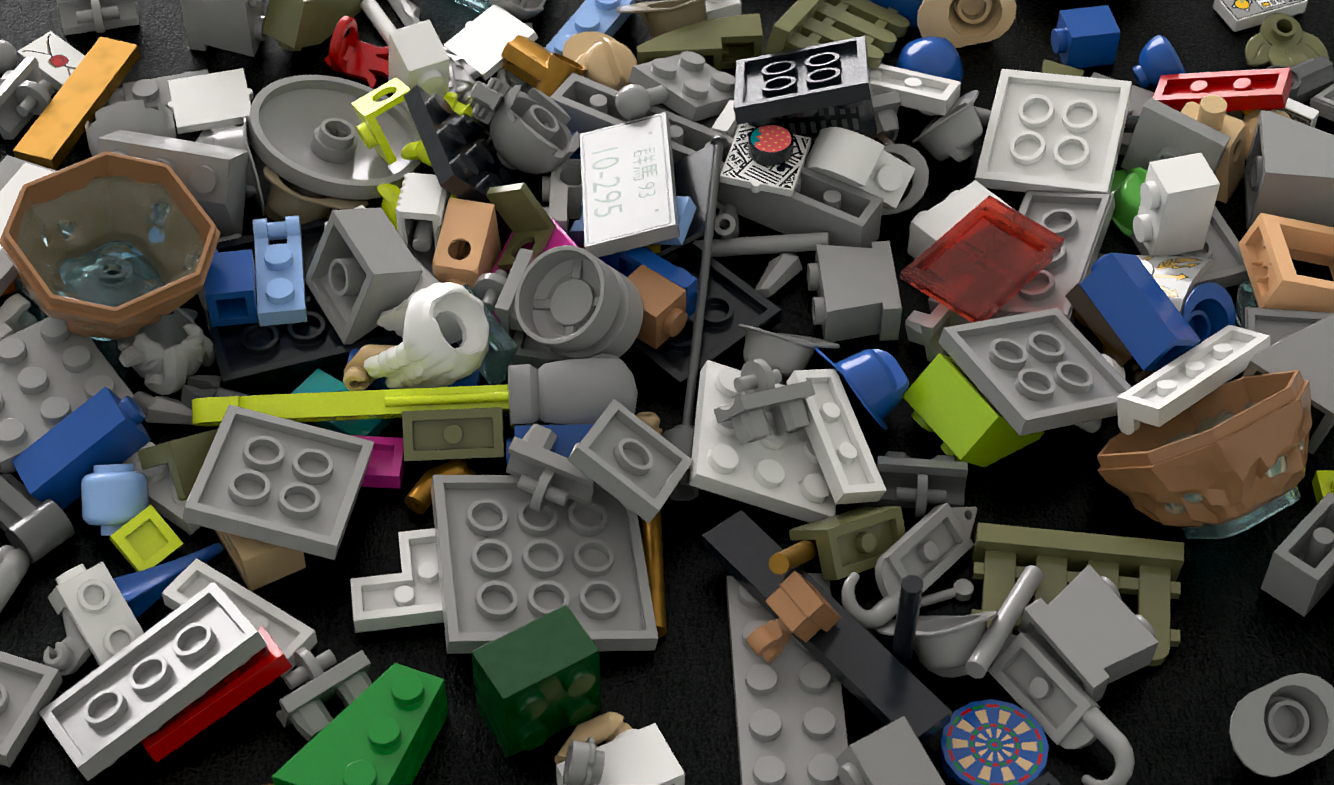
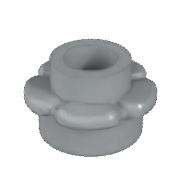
M589 737L586 742L570 741L563 770L564 785H590V783L598 785L600 783L604 769L605 752L596 750L593 738Z

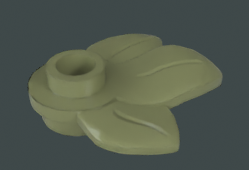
M1275 13L1266 17L1260 27V33L1250 38L1245 47V57L1249 67H1260L1267 64L1271 66L1283 65L1293 67L1311 58L1317 59L1321 56L1329 60L1324 44L1316 36L1302 31L1296 19L1283 13Z

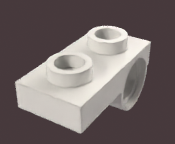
M568 159L560 167L552 171L551 175H542V202H549V207H543V209L551 219L553 218L567 235L569 234V219L581 217L579 211L582 202L580 159Z

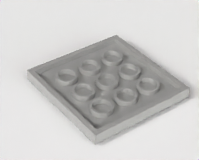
M433 475L431 496L447 654L471 653V651L564 605L568 606L599 651L655 650L658 633L638 515L626 509L618 499L598 484L590 506L569 498L564 507L547 500L542 511L537 512L530 509L533 494L517 488L520 478L516 476Z

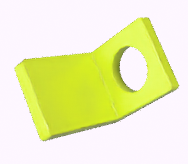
M397 77L351 103L361 124L355 127L361 140L369 150L374 147L375 151L389 165L396 162L397 159L375 117L405 100L404 95L410 91V88ZM395 92V94L390 98L381 102H376L382 96L388 93Z

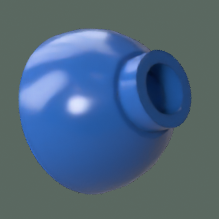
M1156 35L1149 40L1140 53L1138 65L1131 68L1136 82L1143 89L1149 87L1156 89L1161 75L1186 74L1174 48L1161 35Z

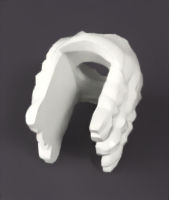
M452 282L436 283L428 288L420 289L416 293L412 292L399 306L383 311L376 323L388 331L394 330L398 336L402 337L403 342L398 346L390 347L388 350L380 352L379 355L369 357L364 361L363 368L375 379L386 377L385 383L390 389L448 387V385H452L455 381L471 375L482 365L489 350L488 335L490 326L484 312V302L469 293L464 286ZM462 339V343L458 348H453L450 345Z

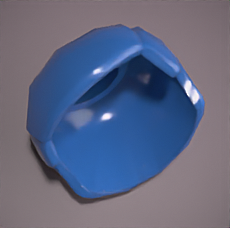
M937 36L918 38L907 43L902 48L896 63L897 68L955 80L961 83L964 75L962 61L954 45L947 39Z

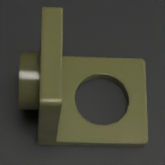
M525 183L489 188L486 194L487 198L495 205L498 213L514 233L497 263L500 270H510L516 259L514 257L516 252L523 245L535 242L531 249L534 251V259L542 254L556 225Z

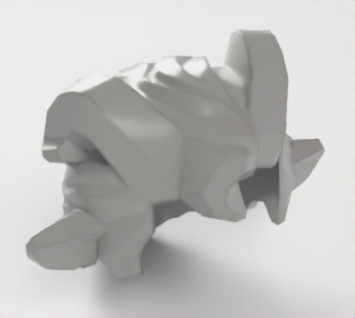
M179 307L174 310L173 314L163 315L158 323L150 327L140 328L136 335L116 339L118 349L121 350L119 360L124 367L132 366L140 377L145 379L144 384L151 391L161 395H170L181 390L188 376H193L201 366H211L216 361L212 341L203 334V329L194 322L198 312L189 308Z

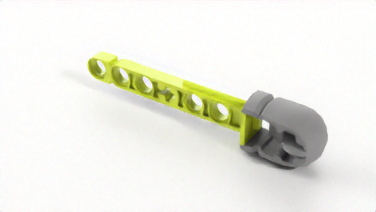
M602 353L586 359H568L546 363L538 369L530 364L509 365L508 384L196 398L192 399V425L220 426L229 404L300 423L402 418V411L502 407L503 414H510L511 430H514V426L533 424H595L613 399L634 414L638 392L634 376L626 364L615 355Z

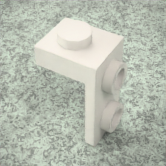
M103 562L86 570L83 564H80L55 579L58 586L48 596L49 601L57 615L61 614L65 608L67 609L99 666L144 634Z

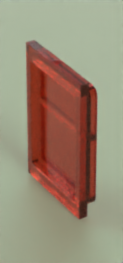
M989 195L902 270L900 279L970 322L984 321L996 313L1053 260L1054 253L1063 246L1065 239Z

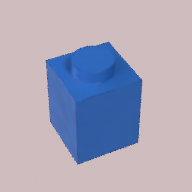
M1108 5L1060 10L1057 28L1052 29L1051 45L1054 53H1059L1064 65L1073 68L1111 65L1115 62L1121 32Z
M252 249L214 253L205 279V297L211 327L259 323L256 271Z

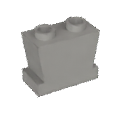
M180 0L189 49L206 51L208 46L254 57L260 42L267 39V35L262 33L266 17L262 11L263 0Z
M890 241L871 242V248L816 244L815 263L807 264V285L809 291H816L817 297L812 298V317L814 325L822 326L823 339L835 342L879 334L880 341L898 340L902 305Z
M1090 564L1048 605L1040 597L1024 608L1018 629L1019 632L1031 634L1095 702L1102 699L1107 684L1149 665L1159 644L1150 623L1141 615H1134L1121 600V595L1115 584L1105 576L1100 577Z

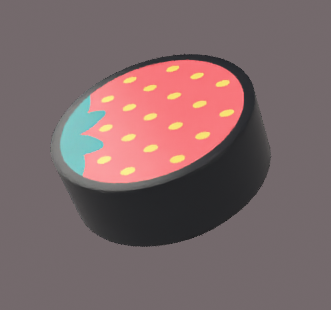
M768 123L757 126L750 132L748 137V153L755 162L762 165L775 166L785 163L793 155L794 137L792 132L785 126Z

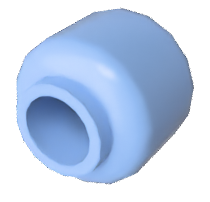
M134 463L93 465V473L85 475L81 480L83 520L89 525L100 526L101 536L112 535L149 506L147 476L140 471H135Z

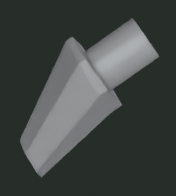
M798 252L779 253L778 257L769 261L755 290L765 298H768L802 271L803 268L797 256Z
M143 391L135 393L136 403L146 414V422L161 425H192V410L179 400L169 396L153 397Z

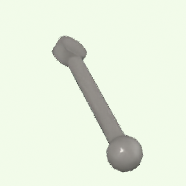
M959 579L954 583L953 588L921 597L920 608L952 598H956L959 601H967L972 597L974 586L967 579Z

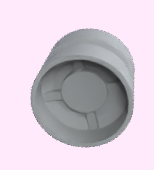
M564 245L543 252L526 268L516 289L515 312L521 328L528 336L568 359H586L602 353L615 355L619 358L631 347L639 334L643 321V302L638 288L625 275L583 248Z

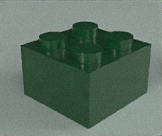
M567 605L471 651L477 712L508 758L523 750L530 751L538 748L550 736L569 726L576 727L578 724L590 720L595 713L601 710L599 649Z

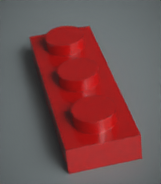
M1290 68L1161 75L1153 99L1181 112L1187 102L1200 104L1203 97L1216 95L1222 97L1227 102L1226 113L1239 110L1270 111L1285 108L1293 80Z
M264 626L257 630L267 643V646L252 656L247 663L236 668L211 687L201 698L194 700L165 722L159 730L141 741L156 763L183 746L188 740L227 715L232 709L292 668V665Z

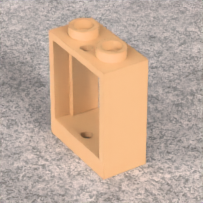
M1260 213L1238 243L1258 307L1334 313V282L1297 275L1292 259L1329 266L1334 280V227Z

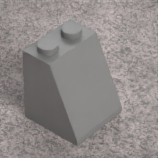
M1260 111L1243 176L1247 231L1260 213L1334 227V135L1271 111Z
M1334 313L1255 353L1242 376L1300 370L1303 379L1310 381L1312 426L1308 433V452L1314 454L1334 426Z

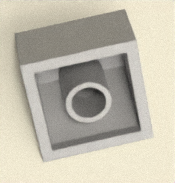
M381 207L332 210L304 281L345 345L353 344L379 326L376 323L383 311L399 306L414 292L423 270Z

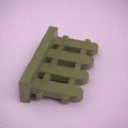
M797 0L774 24L764 55L865 36L870 73V69L880 67L884 53L893 51L897 37H904L906 35L910 22L904 16L897 14V10L891 7L886 9L869 0Z
M978 522L973 543L972 564H974L973 579L983 580L981 610L972 609L971 614L985 611L998 612L1026 566H1036L1043 572L1044 577L1033 594V602L1041 597L1048 605L1090 564L1100 577L1105 576L1115 584L1120 594L1137 595L1136 615H1141L1150 623L1155 632L1156 639L1159 641L1153 659L1147 666L1161 665L1168 656L1170 646H1179L1180 630L1170 629V599H1179L1181 594V582H1176L1184 563V542ZM1021 614L1010 634L1013 631H1018L1023 614ZM994 618L987 620L988 627L990 626Z

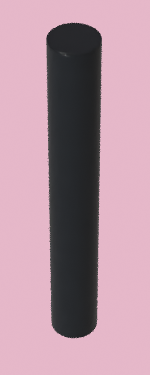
M908 575L902 579L891 654L909 671L923 591V581L916 575Z

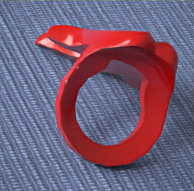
M348 16L342 17L332 34L329 56L324 58L326 65L342 75L367 82L369 87L373 89L377 88L375 76L389 80V61H387L389 60V45L377 47L359 41L356 20ZM350 28V34L345 36V33Z

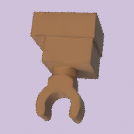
M794 571L766 600V603L778 615V618L754 630L746 638L745 642L757 656H762L767 663H771L782 653L785 645L790 641L792 633L807 643L820 629L827 633L842 617L810 582Z

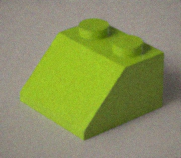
M941 353L933 359L903 396L914 409V412L911 414L913 419L928 432H935L943 440V443L940 445L942 451L946 455L955 456L959 462H968L985 468L1039 440L1045 433L1040 431L1019 436L955 361Z

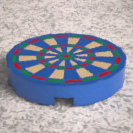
M990 699L974 701L954 711L950 723L943 727L939 756L946 775L951 781L953 777L961 785H1027L1044 775L1049 746L1044 729L1030 713L1013 703Z

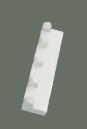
M1233 325L1224 327L1117 396L1119 429L1124 434L1130 435L1139 429L1140 421L1157 427L1162 426L1246 370L1255 353L1270 346V335Z

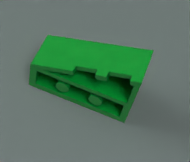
M394 663L272 776L274 785H412L448 716L444 679Z

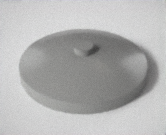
M325 75L292 76L267 85L256 95L252 102L247 121V135L253 150L262 162L276 174L308 191L350 200L381 198L382 196L377 191L378 185L390 183L400 189L404 181L403 175L418 173L421 164L420 160H406L401 157V151L407 144L419 141L421 138L413 118L399 104L375 117L397 161L389 165L375 151L374 147L369 150L365 146L355 128L361 122L351 103L375 89L361 83ZM384 95L381 98H379L376 102L384 101L389 97Z

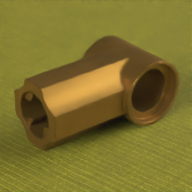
M517 35L511 42H507L501 54L503 68L549 97L553 95L572 73L583 76L586 71L582 65L558 53H551L522 35Z

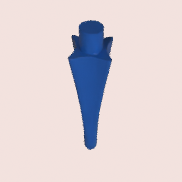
M215 543L173 561L113 578L137 619L162 597V592L196 558L206 564L220 555L224 548L221 543Z

